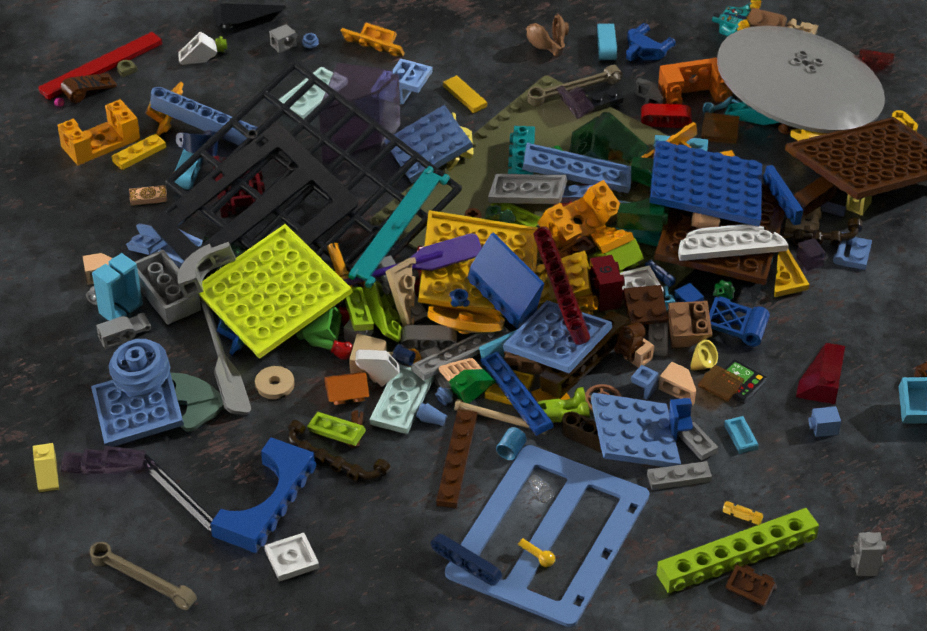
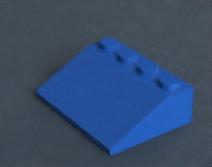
M494 232L490 234L474 259L467 277L469 282L516 329L520 328L537 311L544 282Z

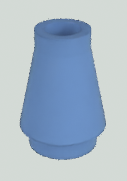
M421 403L416 418L420 419L421 422L443 426L447 415L428 403Z

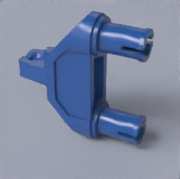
M642 23L636 29L627 31L629 49L626 51V59L629 61H633L638 57L642 60L662 59L666 56L667 51L676 46V42L671 37L662 43L645 36L646 33L650 32V27L648 24Z

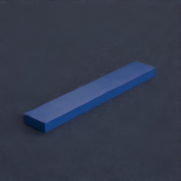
M498 351L481 359L484 368L496 381V384L536 436L554 427L553 422Z

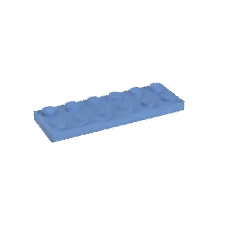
M531 143L526 144L523 170L545 175H566L567 180L595 185L604 180L611 190L629 194L631 166Z

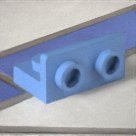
M139 223L136 225L139 234L132 237V240L126 245L130 251L151 255L164 246L166 242L153 230L152 226Z

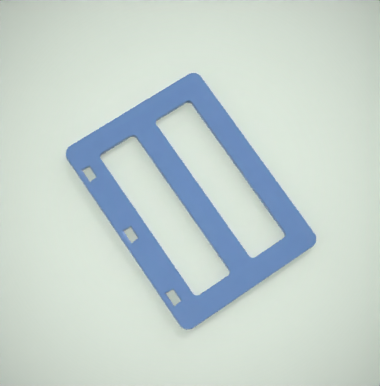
M526 445L516 457L461 545L478 556L481 554L534 468H541L568 479L530 540L531 544L542 551H550L587 488H594L619 498L620 501L560 601H555L527 589L539 569L540 563L536 556L526 550L523 551L507 579H501L495 586L485 583L451 561L445 568V576L451 581L563 626L573 627L579 621L647 503L649 491L642 486L533 445ZM630 506L636 507L634 514L628 512ZM604 551L610 553L607 560L601 557ZM577 598L583 600L580 607L574 604Z

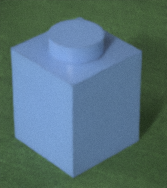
M836 406L812 410V416L809 417L808 422L809 428L813 429L815 437L839 435L841 419Z

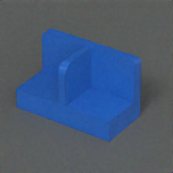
M691 398L670 400L669 422L671 434L675 441H677V432L693 429Z

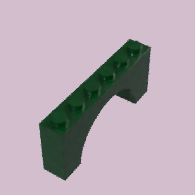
M633 158L631 182L651 187L654 158ZM650 197L638 202L620 203L617 212V229L662 232L663 226L667 225L670 207L649 203Z

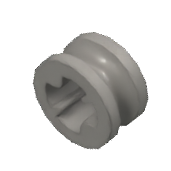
M92 286L86 293V298L90 303L97 305L95 287Z

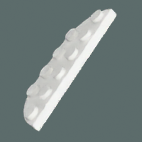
M743 224L709 227L689 232L686 238L680 242L678 257L680 261L781 252L788 251L789 245L778 233L774 232L772 234L764 230L762 226Z

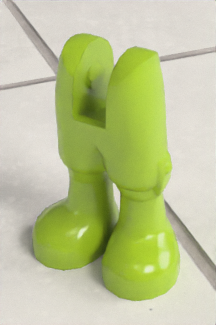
M583 387L576 388L574 396L567 400L557 398L537 401L552 422H562V417L567 412H576L590 419L589 406L586 402Z

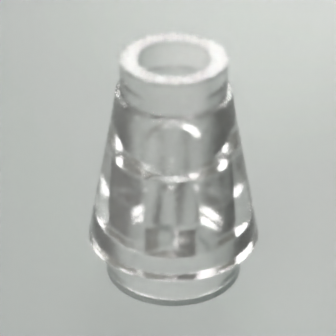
M533 475L529 478L528 483L537 501L547 503L553 499L554 488L538 475Z

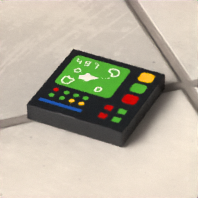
M734 359L712 380L711 386L745 404L766 382L767 377Z

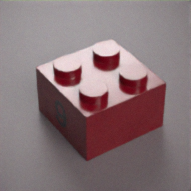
M612 255L590 258L591 290L593 296L598 298L599 312L621 308V300L624 299L622 286H625V279L623 275H620L619 264L615 262Z

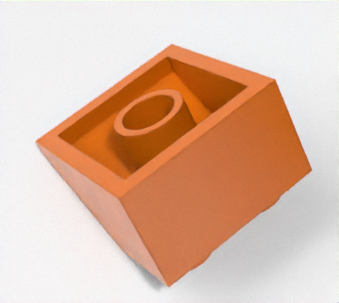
M365 372L324 377L328 401L333 402L334 405L345 404V400L353 399V402L365 401V397H369L367 375Z

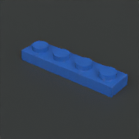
M773 165L766 166L765 174L763 175L764 184L768 186L771 194L776 198L779 206L782 207L792 224L800 225L803 215L802 207Z

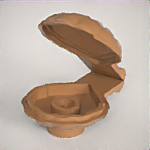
M557 14L553 20V40H551L545 28L537 23L527 26V38L534 47L549 50L555 57L562 55L565 44L563 41L565 36L568 35L569 26Z

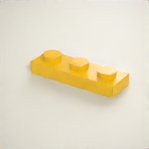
M155 133L112 155V162L121 170H124L166 148V142Z

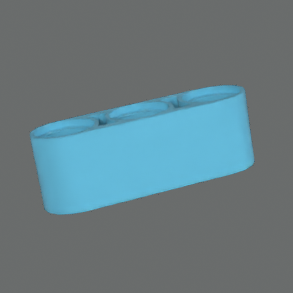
M597 24L599 60H616L617 45L614 24Z
M183 150L175 171L186 160H188L193 155V153ZM199 158L175 183L185 190H191L201 168L203 158Z

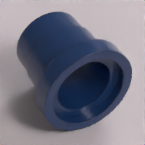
M398 344L393 351L392 357L398 363L411 366L416 354L404 348L403 345Z

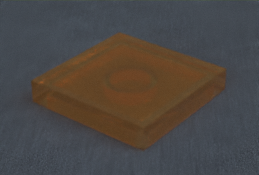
M705 112L701 139L736 144L740 116Z

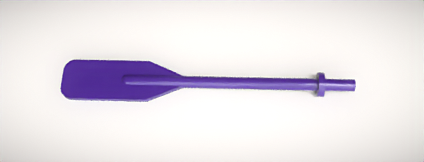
M470 233L425 246L410 257H415L416 264H412V269L433 271L474 259L482 248L479 238L476 234ZM397 264L375 270L371 276L374 278L386 275L385 271ZM358 277L354 280L350 278L343 279L349 286L364 282V280Z

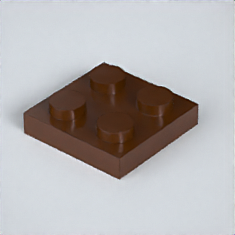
M661 285L623 289L630 324L638 322L646 325L666 323L668 321Z

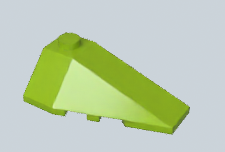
M375 281L371 288L364 286L362 290L373 322L385 336L399 342L401 340L402 327L400 326L401 320L391 293L386 295L382 290V283Z

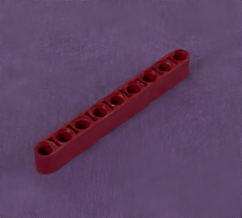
M546 226L540 227L535 230L534 238L565 324L574 343L577 345L585 344L590 339V333L558 247L549 228Z

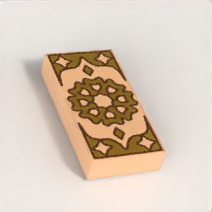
M165 185L129 189L131 206L167 202Z

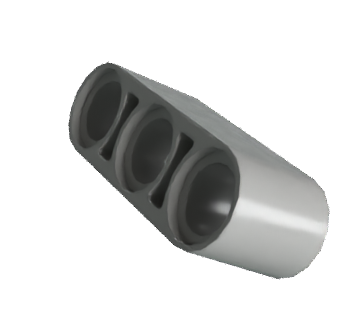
M407 325L401 331V345L406 349L425 351L437 346L441 351L457 343V330L442 325Z

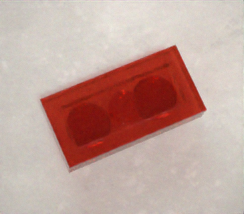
M860 49L859 57L862 58V61L872 62V60H879L881 64H889V62L894 60L893 53Z

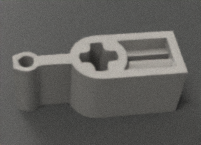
M140 313L129 319L121 316L98 324L96 327L98 338L103 347L108 349L132 340L139 332L149 331L151 324L145 314Z

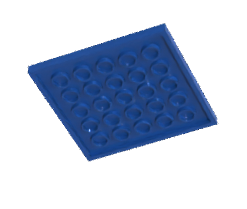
M656 140L649 203L760 226L762 163L755 160L741 159L737 156H726L719 152L712 153L700 148L694 149L686 145H676L668 141Z

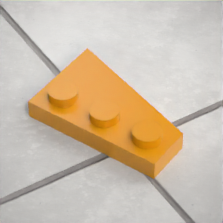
M606 225L596 228V231L590 233L592 241L598 246L602 254L634 240L632 232L615 229V227H606Z

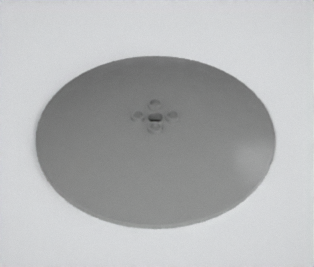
M781 26L749 27L728 36L722 42L718 51V70L730 90L754 110L788 126L812 132L831 133L854 129L875 122L883 110L885 103L884 90L874 72L860 58L844 47L813 33Z

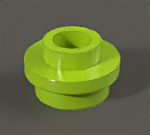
M219 36L220 38L216 39L217 51L225 53L224 49H228L226 39Z

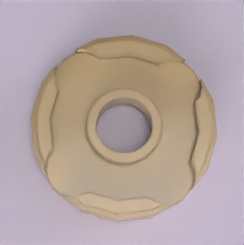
M281 366L267 367L261 370L255 379V387L258 393L267 399H280V396L289 395L294 389L295 384L293 374ZM273 381L279 382L278 384H275V385H274V384H270V383L273 382Z

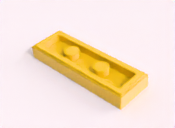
M457 75L443 81V87L472 113L487 107V101Z

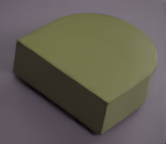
M122 60L117 64L118 73L122 77L138 72L137 66L130 60Z

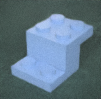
M400 59L391 72L384 71L372 88L371 96L404 104L411 92L419 93L432 74V67Z

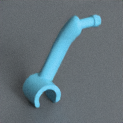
M730 96L716 106L711 102H705L703 112L708 110L709 115H712L713 111L725 108L731 102L738 103L740 101Z
M664 286V298L668 300L665 301L666 311H668L669 303H675L674 296L669 295L668 286Z

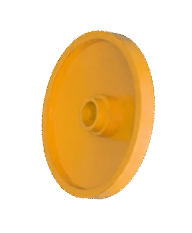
M438 305L429 306L427 314L428 318L432 321L458 330L461 334L501 331L505 323V319L500 315Z

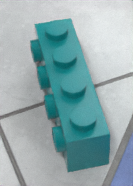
M514 126V132L510 133V144L513 145H509V155H512V157H509L508 167H512V169H508V174H533V172L523 170L522 168L526 144H534L535 142L534 126Z

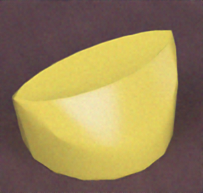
M702 340L697 344L691 360V370L710 369L717 364L718 352L710 340Z

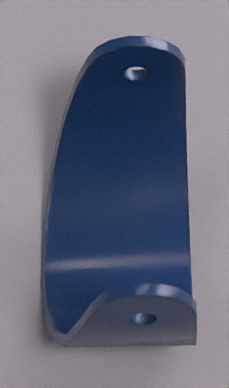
M207 130L203 135L180 132L176 135V143L182 149L194 154L216 132ZM218 142L207 151L211 156L217 155Z

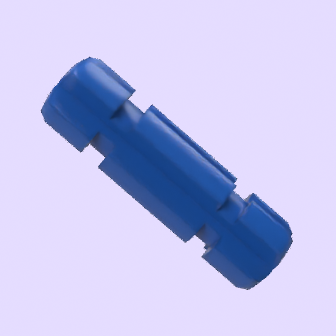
M653 260L645 263V266L650 265L655 276L668 287L676 283V278L661 266L656 265L657 263Z

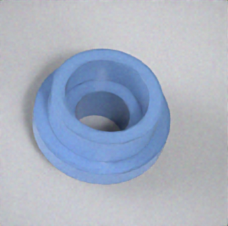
M313 33L304 35L302 39V45L309 49L319 44V39Z
M439 387L437 389L438 392L435 396L440 403L446 406L448 403L451 404L453 402V394L448 388L445 387L443 389Z

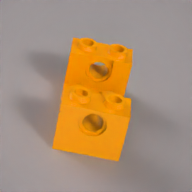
M121 99L105 105L107 122L91 129L82 131L74 118L58 124L61 147L77 166L140 140L138 118Z
M602 180L589 187L582 198L565 207L558 203L547 209L538 221V225L549 228L558 249L582 236H590V233L596 231V228L606 225L607 227L615 223L620 202L606 182ZM573 218H579L582 224H576Z

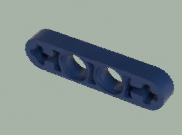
M437 534L430 542L432 549L436 553L491 586H495L503 577L501 571L495 565L443 534Z

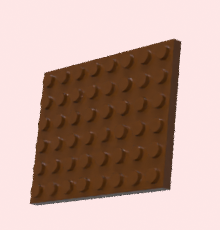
M894 117L871 122L854 129L835 131L787 143L785 151L803 162L804 165L813 169L817 174H820L827 181L832 182L840 190L845 191L856 200L927 181V138Z
M762 183L760 226L772 234L774 232L780 234L785 212L771 194L768 186ZM670 208L667 225H664L654 259L766 285L774 252L680 261L678 250L681 240L683 241L689 232L697 229L691 226L692 218L688 216V211ZM720 218L719 227L743 225L745 223Z

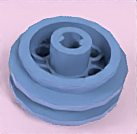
M134 339L119 346L114 352L109 363V371L114 385L120 391L131 395H145L160 388L169 375L170 363L165 349L159 343L148 339Z

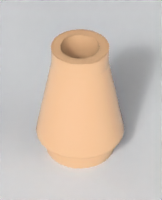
M693 212L691 226L696 227V229L719 227L720 218Z

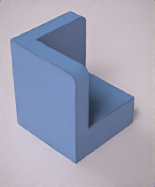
M641 365L631 376V382L644 388V399L646 400L657 389L658 372Z

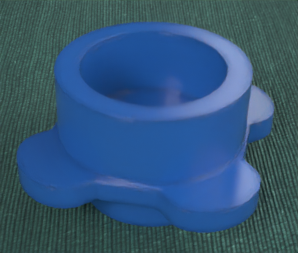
M456 289L449 293L453 307L469 306L468 293L464 289Z

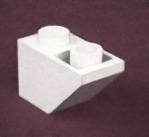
M360 349L356 351L355 362L361 370L364 369L374 383L377 382L381 387L400 373V364L387 351Z

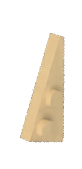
M415 257L408 258L385 271L403 327L414 325V318H411V306H414L415 277L412 276V264H416Z

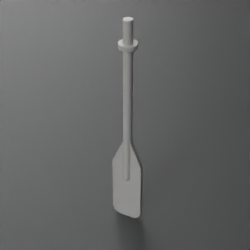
M200 297V303L218 356L214 375L224 407L230 413L248 415L251 411V406L241 374L225 355L219 333L216 332L217 327L211 308Z

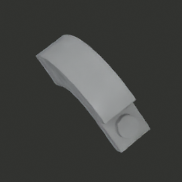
M229 242L213 248L208 244L196 250L182 263L177 279L185 298L203 292L202 281L208 272L216 267L236 261Z

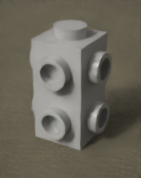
M859 533L858 541L854 542L855 555L851 556L852 568L856 569L857 576H878L880 567H883V554H886V542L882 541L881 533Z

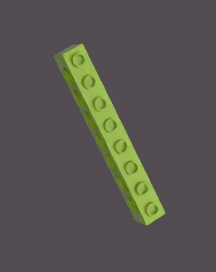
M804 508L661 560L657 565V577L668 594L674 591H681L690 585L699 584L704 580L718 577L725 572L734 570L736 564L742 567L743 565L756 563L760 559L775 556L787 549L791 550L798 545L810 543L817 539L819 524L808 509Z

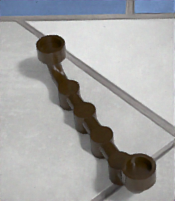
M858 218L850 219L848 221L849 233H841L838 230L831 233H823L821 230L804 232L801 229L786 232L781 229L779 235L784 239H793V243L796 245L803 244L805 239L811 240L813 245H821L823 240H830L831 245L838 246L842 241L855 238L863 229V221Z
M293 420L288 426L290 431L288 440L291 445L313 452L316 464L323 465L326 461L330 463L329 467L335 473H340L342 469L348 471L347 476L353 481H357L359 477L373 480L380 475L386 476L391 469V465L386 460L379 458L373 465L374 471H365L358 464L352 465L340 456L330 455L323 448L317 449L313 447L308 441L298 440L296 436L300 437L306 430V427L300 421Z

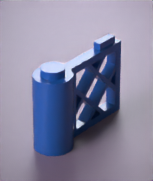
M721 296L719 298L715 297L709 313L710 321L719 318L722 322L719 324L711 322L712 329L741 338L746 345L752 347L760 345L770 317L769 311L764 307L758 306L752 309L730 302V299ZM717 305L723 306V307H725L727 310H724V311H721V312H720L719 309H718L716 306H717ZM739 311L746 315L738 318L735 312ZM730 314L733 319L726 321L724 316ZM737 324L741 330L733 329L730 325Z

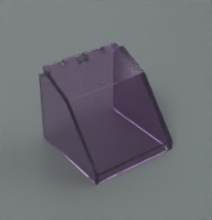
M337 63L329 86L394 135L401 125L399 75L393 74V70ZM326 92L322 101L329 96ZM336 100L319 114L320 131L323 134L349 111ZM355 115L330 140L345 150L369 125ZM375 131L351 156L380 147L387 138ZM325 144L322 146V162L331 163L339 156Z

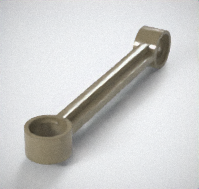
M610 65L605 68L603 73L547 89L532 87L528 90L527 101L532 106H540L546 98L606 81L610 85L616 84L622 79L623 74L616 65Z
M97 542L89 550L91 561L94 565H109L172 598L174 603L183 610H188L197 600L195 593L187 586L181 585L177 587L111 552L110 545L106 542ZM99 552H107L104 556H95Z

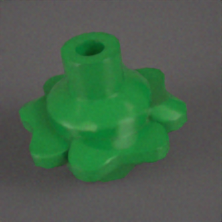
M721 280L720 284H715L713 295L717 296V298L721 296L731 300L734 298L735 287H732V282Z

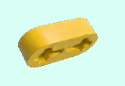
M896 110L892 113L891 117L898 119L917 132L918 124L906 112Z

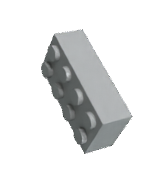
M164 250L135 261L138 268L141 292L167 325L201 310L199 294L187 298L184 297L178 285L177 276L179 268Z

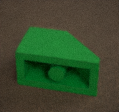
M483 369L463 370L449 381L453 395L467 404L496 383Z

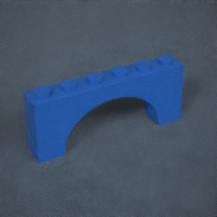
M272 437L261 450L262 465L274 471L279 479L275 491L267 500L251 509L242 511L220 509L211 522L212 537L257 553L260 547L265 545L268 535L271 531L275 530L278 520L286 514L290 502H294L297 492L300 488L304 487L307 477L316 468L313 452Z

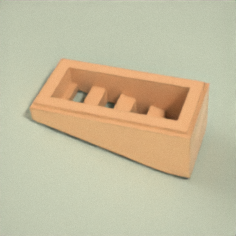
M473 358L463 359L439 366L438 368L439 372L448 382L463 370L482 369Z

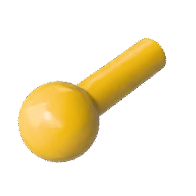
M524 538L520 540L518 545L536 556L543 567H551L555 563V555L551 551H542Z

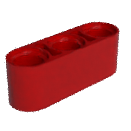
M648 103L641 108V122L649 127L684 128L692 123V109L690 106L682 104Z

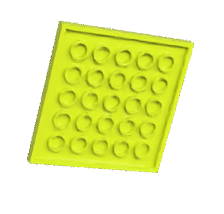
M284 224L236 257V261L226 264L203 280V292L198 294L260 359L352 294L353 291L336 272Z

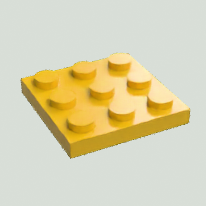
M582 251L563 257L562 261L576 298L591 294L589 264L586 252ZM544 264L537 265L536 275L544 282L537 307L538 310L547 300L557 304L558 302Z

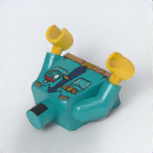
M750 0L751 3L740 8L728 6L723 14L714 12L712 22L718 23L719 32L728 37L736 31L750 27L748 22L752 8L759 9L762 1Z

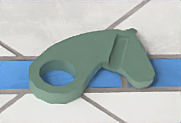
M171 373L174 387H176L175 392L179 405H187V411L182 416L184 425L180 426L184 431L193 432L204 423L214 419L221 410H226L221 394L212 385L188 374Z

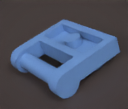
M855 237L851 240L842 241L838 245L833 262L837 265L866 270L872 240ZM846 244L852 245L849 258L844 256Z

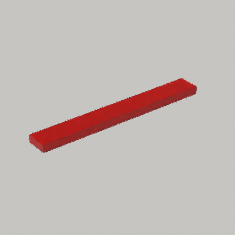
M150 32L39 86V92L48 100L63 93L61 83L66 78L103 74L117 67V64L122 60H131L162 45V39L154 32Z

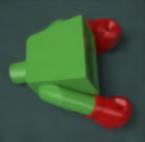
M333 306L296 333L299 340L306 339L313 347L317 346L331 350L330 353H334L341 360H347L351 356L353 345L350 342L338 341L340 324L342 323L345 326L350 319L346 307L336 308Z

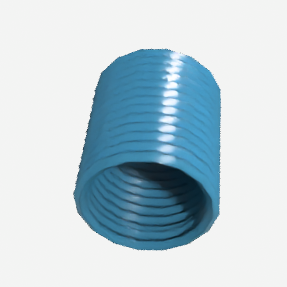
M511 427L496 446V450L502 458L513 460L526 443L527 437L520 429Z

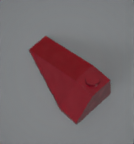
M825 343L799 380L796 398L836 404L845 346Z

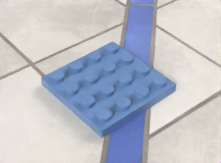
M445 105L394 134L437 168L474 147ZM388 139L384 140L386 145L390 142ZM397 146L391 151L400 167L411 158ZM416 162L405 174L413 183L418 180L426 168Z
M547 300L503 344L504 351L570 373L612 329V322L582 312L590 333V339L585 344L577 345L567 329L559 304Z
M170 371L160 388L145 395H131L120 391L114 385L113 380L91 386L106 449L184 425Z
M593 392L591 403L603 458L660 467L681 465L676 441L671 434L667 404Z

